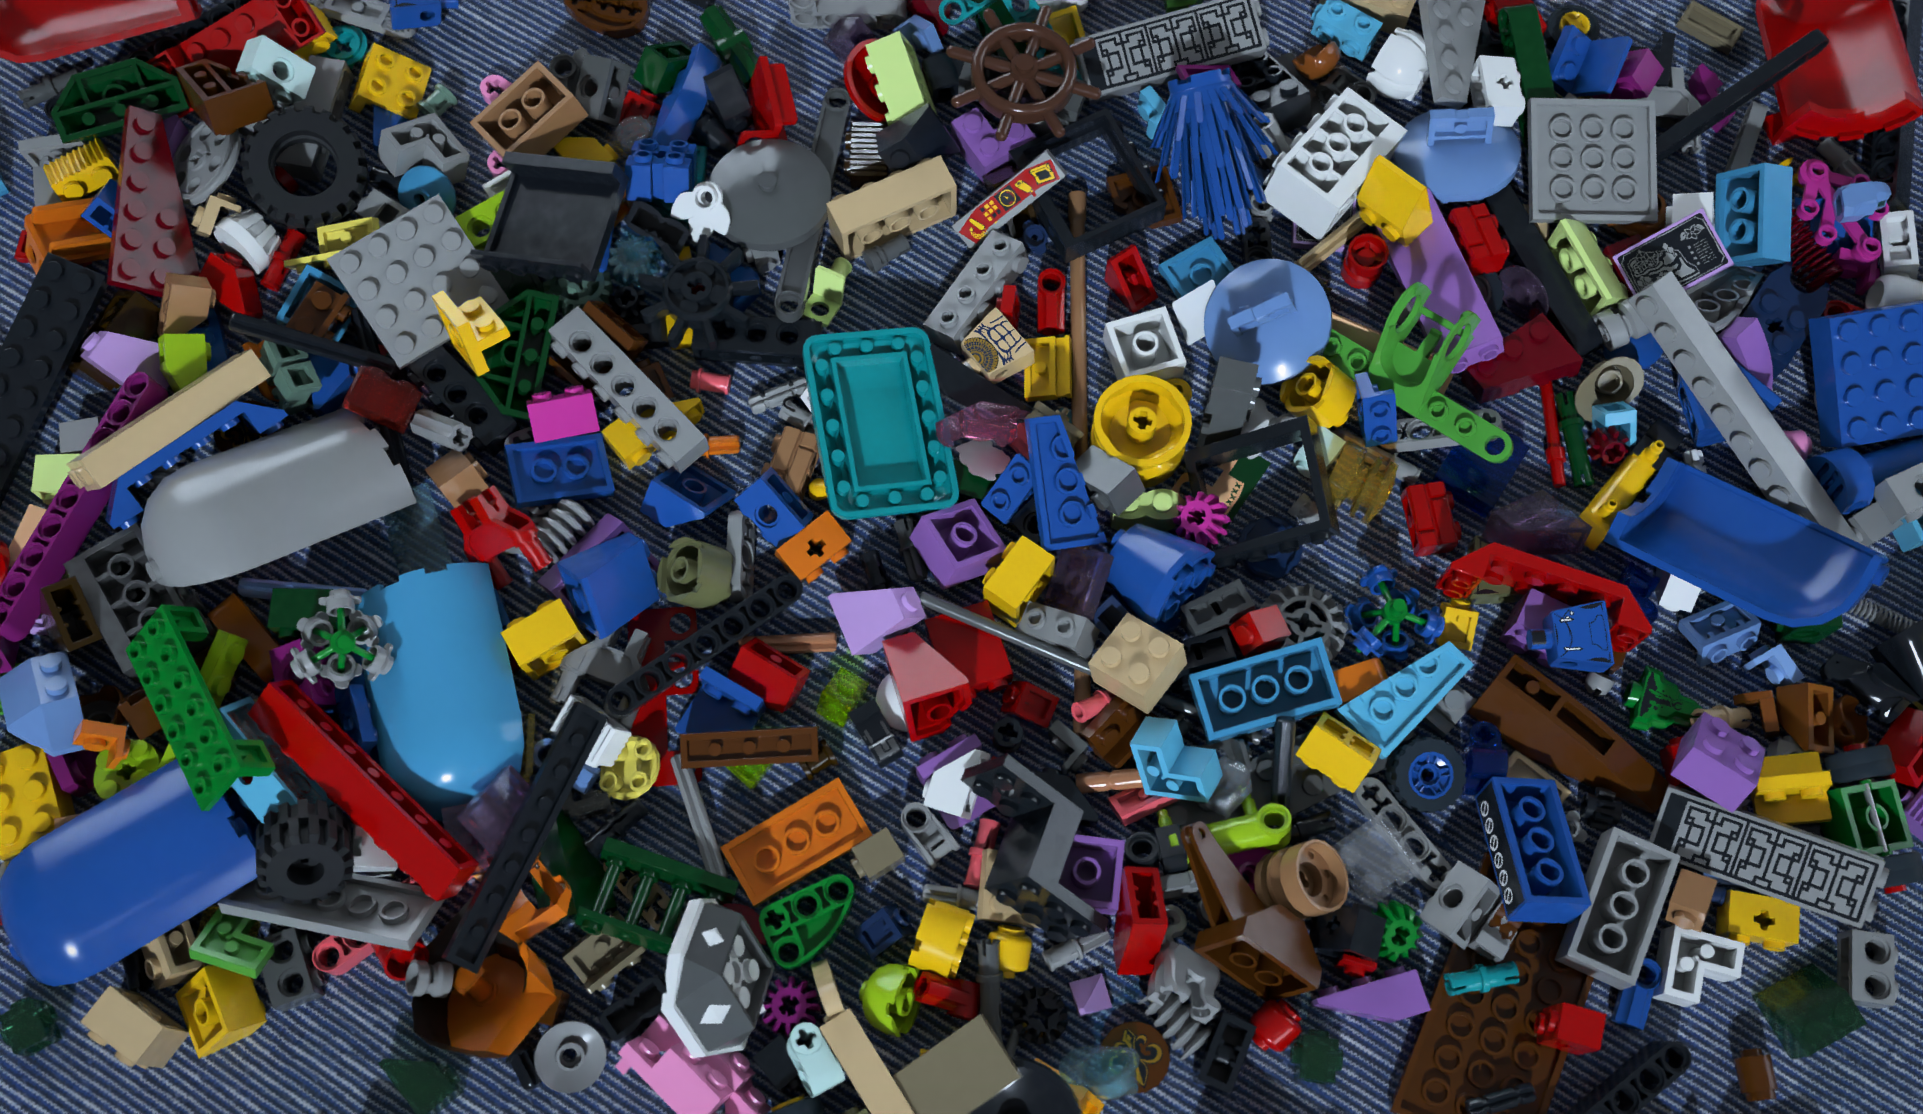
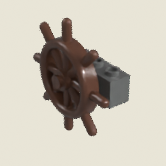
M1048 5L1040 7L1035 23L1016 22L1002 25L993 9L987 8L983 12V17L991 32L980 41L976 49L970 48L968 50L955 45H950L946 49L948 57L965 62L959 77L958 94L951 99L952 106L959 108L973 101H979L989 113L1000 118L995 133L998 141H1005L1007 139L1012 123L1031 124L1044 120L1054 136L1061 138L1065 135L1064 126L1078 121L1085 97L1097 100L1102 95L1100 88L1088 85L1086 81L1076 79L1077 64L1075 57L1092 50L1096 45L1095 40L1088 37L1069 45L1063 37L1047 27L1052 12ZM1014 43H1027L1025 52L1020 54ZM1039 46L1051 53L1036 59ZM1002 48L1007 58L994 55L993 53ZM1060 64L1063 75L1046 69Z

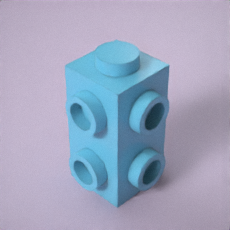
M1327 0L1324 5L1319 3L1311 16V20L1314 21L1311 30L1312 35L1324 43H1328V40L1334 41L1347 56L1355 57L1362 62L1377 41L1383 25L1377 19L1341 0Z

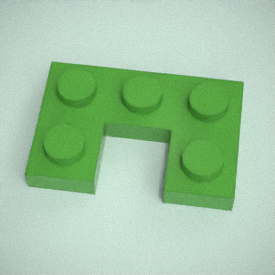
M218 908L189 948V954L192 959L257 979L274 954V943L247 935L257 920L224 914Z

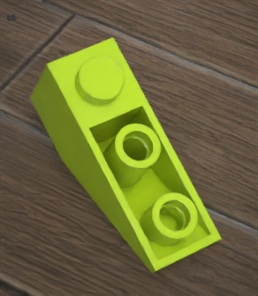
M162 334L158 337L160 371L174 393L207 373V362L211 361V345L209 342H205V334Z

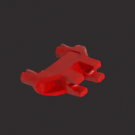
M492 485L482 491V494L468 498L461 505L452 509L450 513L463 533L466 558L470 563H489L493 587L498 591L513 581L498 559L497 555L514 546L515 548L519 547L535 572L549 565L553 559L537 537L539 529L533 520L526 514L510 507L495 486Z

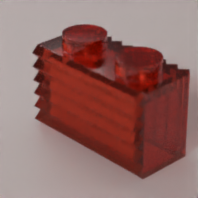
M360 366L342 407L404 435L421 400L422 393L417 391L418 388L410 382L400 380L398 383L396 380L390 379L383 370L377 367L369 366L367 369L365 366Z

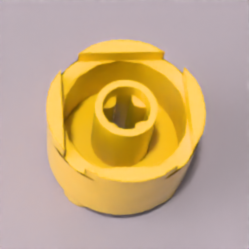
M1310 356L1306 362L1312 365L1306 372L1282 383L1280 389L1281 402L1284 403L1285 408L1296 418L1308 415L1317 426L1327 429L1332 426L1340 427L1347 421L1348 412L1354 402L1356 394L1355 382L1324 356Z
M930 898L915 937L914 950H911L907 965L946 978L955 979L976 915L968 910Z

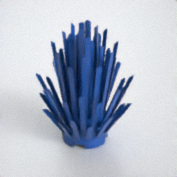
M1230 68L1190 75L1185 80H1171L1167 82L1170 96L1149 148L1151 149L1155 146L1160 148L1163 144L1155 183L1160 181L1162 168L1168 165L1173 141L1169 176L1171 180L1178 177L1181 160L1182 221L1187 217L1186 203L1189 204L1191 201L1192 217L1196 218L1198 208L1199 221L1202 219L1205 236H1208L1210 233L1213 234L1214 240H1217V238L1224 239L1225 234L1222 222L1226 219L1225 214L1227 219L1232 221L1234 233L1240 235L1242 232L1245 235V228L1248 225H1252L1249 208L1253 210L1247 187L1253 190L1258 203H1262V201L1267 203L1260 178L1253 163V160L1259 161L1255 149L1261 158L1266 159L1267 155L1261 145L1266 143L1271 152L1279 156V153L1253 119L1251 113L1260 123H1270L1271 121L1232 81Z

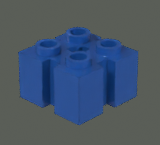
M652 138L634 141L631 155L628 156L625 163V174L629 177L626 187V200L652 202V199H664V203H674L681 193L693 192L697 182V144H688L684 140H673L669 143V146L660 145V142Z

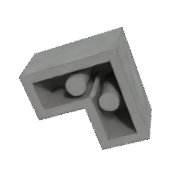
M432 113L382 129L377 156L394 177L405 174L413 167L428 165L442 171L452 184H456L465 180L470 154L436 113Z

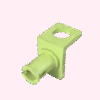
M837 257L830 269L821 265L816 267L813 293L806 302L802 317L821 321L823 327L829 326L843 304L845 280L853 268L847 259ZM815 305H823L827 307L829 312L826 315L818 316L811 311V308Z

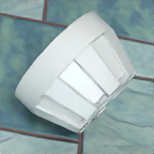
M246 209L240 213L223 217L214 225L212 230L222 248L243 258L244 262L242 264L253 270L255 275H259L269 266L274 252L277 251L281 243L280 237L274 234L276 230L271 224L267 225L264 222V217L258 212L254 213L252 209Z

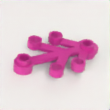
M1808 159L1798 170V180L1804 187V192L1796 213L1804 221L1812 220L1820 210L1819 204L1815 201L1817 192L1821 194L1825 201L1819 229L1814 234V240L1817 244L1828 246L1838 235L1834 227L1835 215L1832 200L1835 190L1832 186L1842 187L1856 182H1869L1871 180L1864 174H1857L1851 178L1830 171L1825 162L1819 159ZM1886 203L1885 207L1879 209L1881 213L1875 211L1873 215L1867 217L1873 221L1881 220L1889 212L1888 204ZM1804 207H1808L1812 213L1807 212ZM1858 222L1841 223L1855 243L1851 249L1853 260L1860 265L1872 264L1882 252L1879 240L1874 237H1868ZM1822 232L1827 233L1829 235V238H1825L1822 235Z

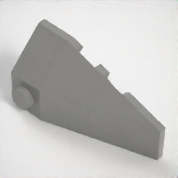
M1745 266L1729 267L1686 290V293L1714 333L1730 325L1739 316L1762 282L1764 274Z

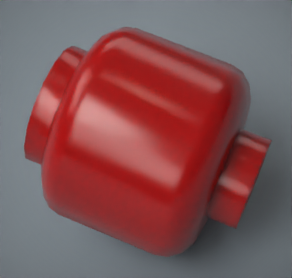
M1281 998L1279 1001L1268 999L1249 1019V1023L1257 1026L1252 1040L1265 1052L1269 1047L1276 1052H1283L1301 1034L1302 1028L1299 1022L1302 1020V1017L1284 999Z

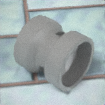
M414 959L411 961L405 977V989L409 996L420 997L427 993L433 998H446L449 995L453 984V967L451 963L438 961L432 965L425 960Z

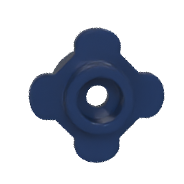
M1027 220L1022 224L1023 233L1022 237L1018 240L1023 242L1025 250L1029 249L1034 251L1036 255H1043L1047 251L1046 243L1049 237L1047 231L1043 226L1034 224L1032 220ZM1032 235L1037 236L1036 241L1032 240Z

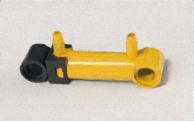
M1658 417L1566 532L1594 551L1604 540L1618 511L1627 509L1652 477L1660 470L1666 458L1672 455L1686 436L1661 417Z

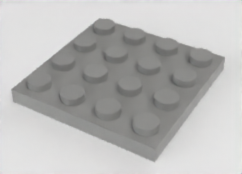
M1529 99L1527 102L1529 223H1559L1565 218L1577 220L1585 224L1658 222L1655 100Z
M439 194L326 259L400 370L450 340L432 295L443 290L457 307L468 300L481 296L493 311L510 301L492 273L483 269L480 266V262L470 254L471 249H475Z

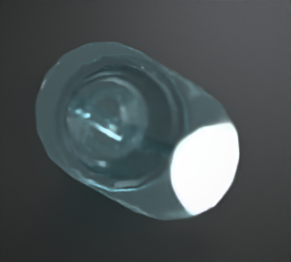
M1084 1046L1066 1054L1060 1061L1058 1070L1060 1076L1067 1083L1087 1086L1100 1099L1111 1101L1125 1095L1137 1093L1136 1068L1139 1065L1140 1056L1138 1051L1131 1047Z

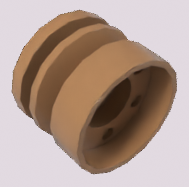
M1312 839L1266 854L1257 863L1254 874L1255 892L1265 908L1281 904L1301 920L1340 909L1347 899L1349 882L1344 862L1335 848L1322 840Z

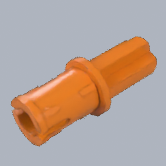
M709 433L704 434L710 448L702 455L706 456V459L710 458V455L737 454L740 452L741 442L738 435L709 436Z

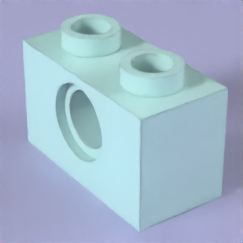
M260 35L247 40L235 73H245L248 75L249 80L256 82L258 79L266 81L269 93L272 94L273 99L282 104H292L305 100L316 67L265 35ZM273 68L275 69V71H276V73H277V77L275 76V74H274V72H273Z

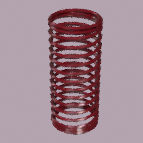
M1794 208L1792 209L1791 242H1794L1791 243V250L1797 246L1799 247L1791 253V257L1799 253L1801 254L1792 261L1794 262L1793 265L1805 257H1809L1798 266L1792 268L1794 270L1793 275L1798 276L1797 281H1802L1801 286L1806 287L1805 291L1807 293H1812L1822 287L1825 282L1828 284L1832 283L1844 272V269H1842L1840 264L1827 269L1836 259L1832 258L1825 262L1832 253L1821 256L1827 251V248L1819 249L1821 245L1814 244V237L1809 239L1815 231L1807 232L1810 229V225L1802 227L1806 221L1801 220L1797 222L1800 218L1795 215L1796 209ZM1814 261L1809 266H1807L1803 271L1796 273L1799 270V268ZM1819 266L1814 271H1812L1807 277L1801 278L1804 273ZM1824 271V272L1821 273L1818 277H1816L1812 282L1805 284V282H1806L1808 279H1810V278L1814 277L1815 275L1819 274L1820 272Z

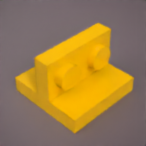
M443 290L432 295V299L455 349L478 377L489 372L490 370L482 351L510 337L507 326L481 296L468 300L457 307Z
M1819 752L1764 757L1758 784L1750 793L1754 813L1787 825L1830 822L1832 815L1827 791L1832 786L1830 771H1822Z

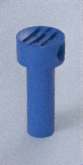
M1923 435L1861 455L1851 448H1838L1813 456L1807 460L1806 464L1843 516L1869 506L1874 498L1875 487L1882 481L1923 462Z

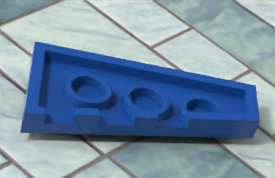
M1052 415L1024 419L1041 548L1046 551L1108 543L1105 533L1101 531L1096 518L1098 515L1094 504L1090 502L1084 486L1086 483L1082 472H1079L1075 462V453L1061 416Z

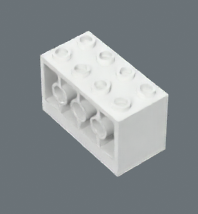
M1349 87L1340 96L1334 94L1324 107L1326 111L1322 115L1317 113L1307 126L1308 131L1305 134L1302 132L1298 133L1289 146L1291 150L1288 153L1284 151L1280 153L1272 164L1274 169L1263 182L1267 186L1264 191L1267 203L1319 242L1357 200V196L1375 158L1380 154L1390 161L1408 131Z

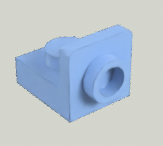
M1782 644L1772 649H1769L1767 645L1758 648L1748 655L1751 661L1742 666L1747 672L1762 664L1767 678L1777 687L1793 685L1805 678Z

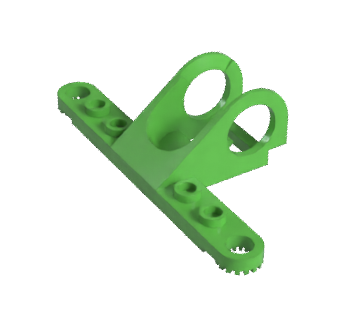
M1416 282L1404 291L1393 306L1386 320L1375 353H1372L1334 329L1331 330L1329 342L1322 356L1335 364L1352 380L1355 381V374L1368 372L1371 384H1377L1379 391L1394 390L1397 407L1490 463H1503L1512 455L1514 443L1505 431L1438 392L1474 339L1472 333L1481 321L1477 314L1467 310L1461 314L1459 321L1453 324L1423 306L1432 291L1425 284ZM1416 296L1414 306L1408 317L1396 328L1403 309ZM1421 315L1450 330L1440 350L1434 354L1432 361L1428 358L1442 336V332L1433 327L1430 329L1429 334L1416 351L1403 344ZM1455 335L1460 336L1461 338L1455 348L1445 357ZM1496 437L1503 439L1505 442L1504 450L1498 455L1489 454L1487 451L1489 441Z

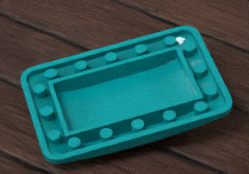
M917 327L819 334L809 337L803 345L802 355L828 503L831 512L842 520L947 509L955 505L959 498V487L936 370L930 350V340L928 335Z

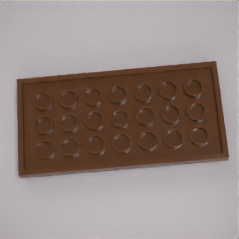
M1487 851L1484 853L1478 872L1498 886L1490 853ZM1523 922L1509 945V950L1503 960L1494 964L1468 946L1464 950L1451 941L1429 1000L1431 1010L1424 1013L1390 1104L1389 1112L1393 1114H1467L1465 1109L1466 1100L1479 1096L1482 1099V1095L1510 1087L1514 1089L1515 1085L1530 1082L1536 1093V1100L1534 1102L1523 1105L1519 1103L1517 1107L1494 1114H1547L1568 1052L1536 1043L1538 1036L1537 1033H1534L1536 1016L1539 1012H1542L1543 1008L1562 1002L1584 1008L1594 980L1593 977L1555 960L1568 923ZM1514 961L1517 965L1519 976H1514L1520 979L1517 984L1497 986L1485 993L1472 991L1451 997L1446 992L1444 981H1449L1444 980V974L1470 970L1473 969L1474 965L1478 964L1492 966Z

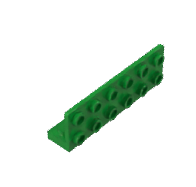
M161 604L127 646L126 653L201 811H210L238 777H269L276 769V766L263 740H238L232 738L185 642H203L209 634L197 607Z

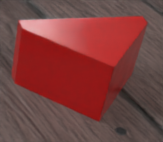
M1131 244L1107 260L1104 281L1130 313H1136L1158 298L1136 245Z

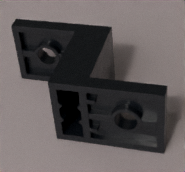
M1009 754L966 768L961 781L972 788L974 794L987 799L995 805L1000 813L1011 817L984 888L996 896L995 898L999 903L1013 908L1021 914L1023 920L1037 925L1046 932L1050 939L1056 942H1066L1067 940L1105 932L1109 919L1058 883L1084 811Z

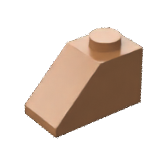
M166 272L157 327L159 337L162 334H185L207 319L209 308H214L216 292L215 289H212L206 277Z
M1681 868L1665 920L1674 923L1680 928L1692 929L1701 933L1718 880Z

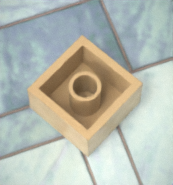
M1127 612L1088 662V666L1094 683L1149 714L1186 666L1187 659L1184 645L1181 642Z
M109 986L80 1021L90 1029L87 1035L93 1041L102 1046H106L108 1043L117 1050L114 1056L119 1061L129 1067H133L136 1064L143 1069L148 1067L163 1068L189 1036L188 1030L138 992Z

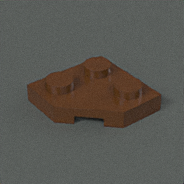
M1159 165L1149 167L1154 183ZM1164 166L1160 181L1155 183L1157 189L1161 188L1164 191L1163 197L1167 202L1163 220L1148 226L1150 229L1182 222V212L1167 167ZM1126 173L1106 177L1105 184L1115 211L1127 215L1145 207Z

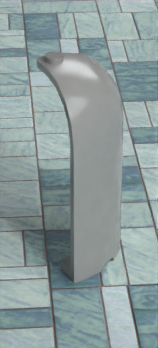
M342 408L187 464L163 478L148 498L141 522L144 550L149 561L145 563V567L149 577L161 585L186 587L204 584L259 567L417 502L400 463L393 465L385 452L389 445L376 428L369 430L363 424L365 421L362 415L351 409Z

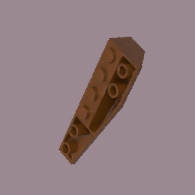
M1516 654L1504 663L1466 713L1513 750H1517L1522 755L1590 787L1595 788L1597 786L1611 789L1612 792H1616L1615 798L1650 814H1654L1663 802L1670 783L1599 717Z

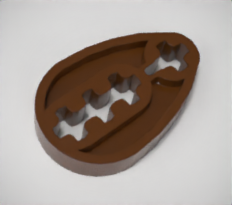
M563 0L566 11L577 22L594 32L612 38L634 36L646 26L649 20L650 10L647 0L578 1L577 5H573V2H577V0ZM606 4H611V7H607L606 10L601 9V7L604 8ZM621 7H625V9H622L620 13H616L615 10H620ZM635 9L640 11L636 12L634 16H630V13H634Z

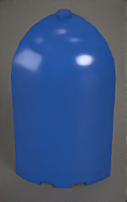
M1670 457L1666 458L1655 479L1646 489V494L1649 495L1647 500L1643 503L1635 501L1629 508L1618 511L1603 540L1764 620L1792 628L1825 624L1852 610L1863 599L1873 584L1880 587L1884 583L1890 571V568L1886 566L1889 561L1887 556Z
M177 759L32 842L10 861L0 879V919L10 940L8 949L17 961H22L33 977L40 983L53 987L77 983L103 971L256 879V837L242 816L236 819L233 817L235 814L228 804L232 800L228 790L210 811H201Z

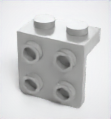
M56 134L34 136L31 139L18 141L20 154L33 167L35 206L62 202L51 188L43 165H49V162H54L55 158L60 159L61 155L66 156L67 152L72 153V149L77 150L78 146L83 147L84 143L89 144V140L63 144L60 135ZM99 189L86 195L81 199L95 197V195L99 192Z

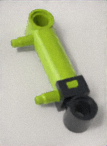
M1243 791L1240 794L1244 816L1206 824L1226 855L1261 847L1268 850H1280L1285 848L1291 839L1292 818L1289 810L1281 804L1269 803L1258 811L1249 791ZM1160 809L1157 812L1159 828H1155V837L1147 832H1137L1126 840V866L1160 868L1161 863L1164 875L1188 870L1187 864L1190 862L1181 840L1182 829H1180L1178 823H1172L1166 809ZM1270 825H1277V826H1279L1280 828L1272 829V828H1269L1268 826H1270ZM1145 853L1149 856L1145 858H1140L1136 855Z

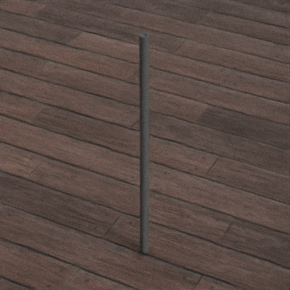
M922 591L920 596L921 605L1092 676L1088 666L1089 660ZM1165 692L1157 703L1200 721L1196 705ZM1256 731L1239 736V738L1259 745L1263 733Z

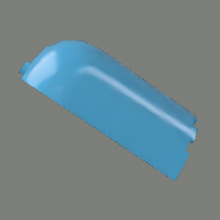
M489 563L446 564V570L425 573V569L422 568L398 575L399 582L385 588L383 585L378 584L361 595L362 602L355 604V610H360L368 616H380L383 625L378 630L379 643L377 645L384 647L387 643L393 645L391 656L394 657V663L387 674H379L375 681H370L368 679L370 672L363 669L367 694L371 701L373 726H376L378 730L377 749L383 770L435 820L468 824L470 827H476L488 817L498 812L514 791L522 766L524 749L523 725L506 642L500 634L503 628ZM366 644L359 645V647L363 648L366 651H368L371 648L368 647Z

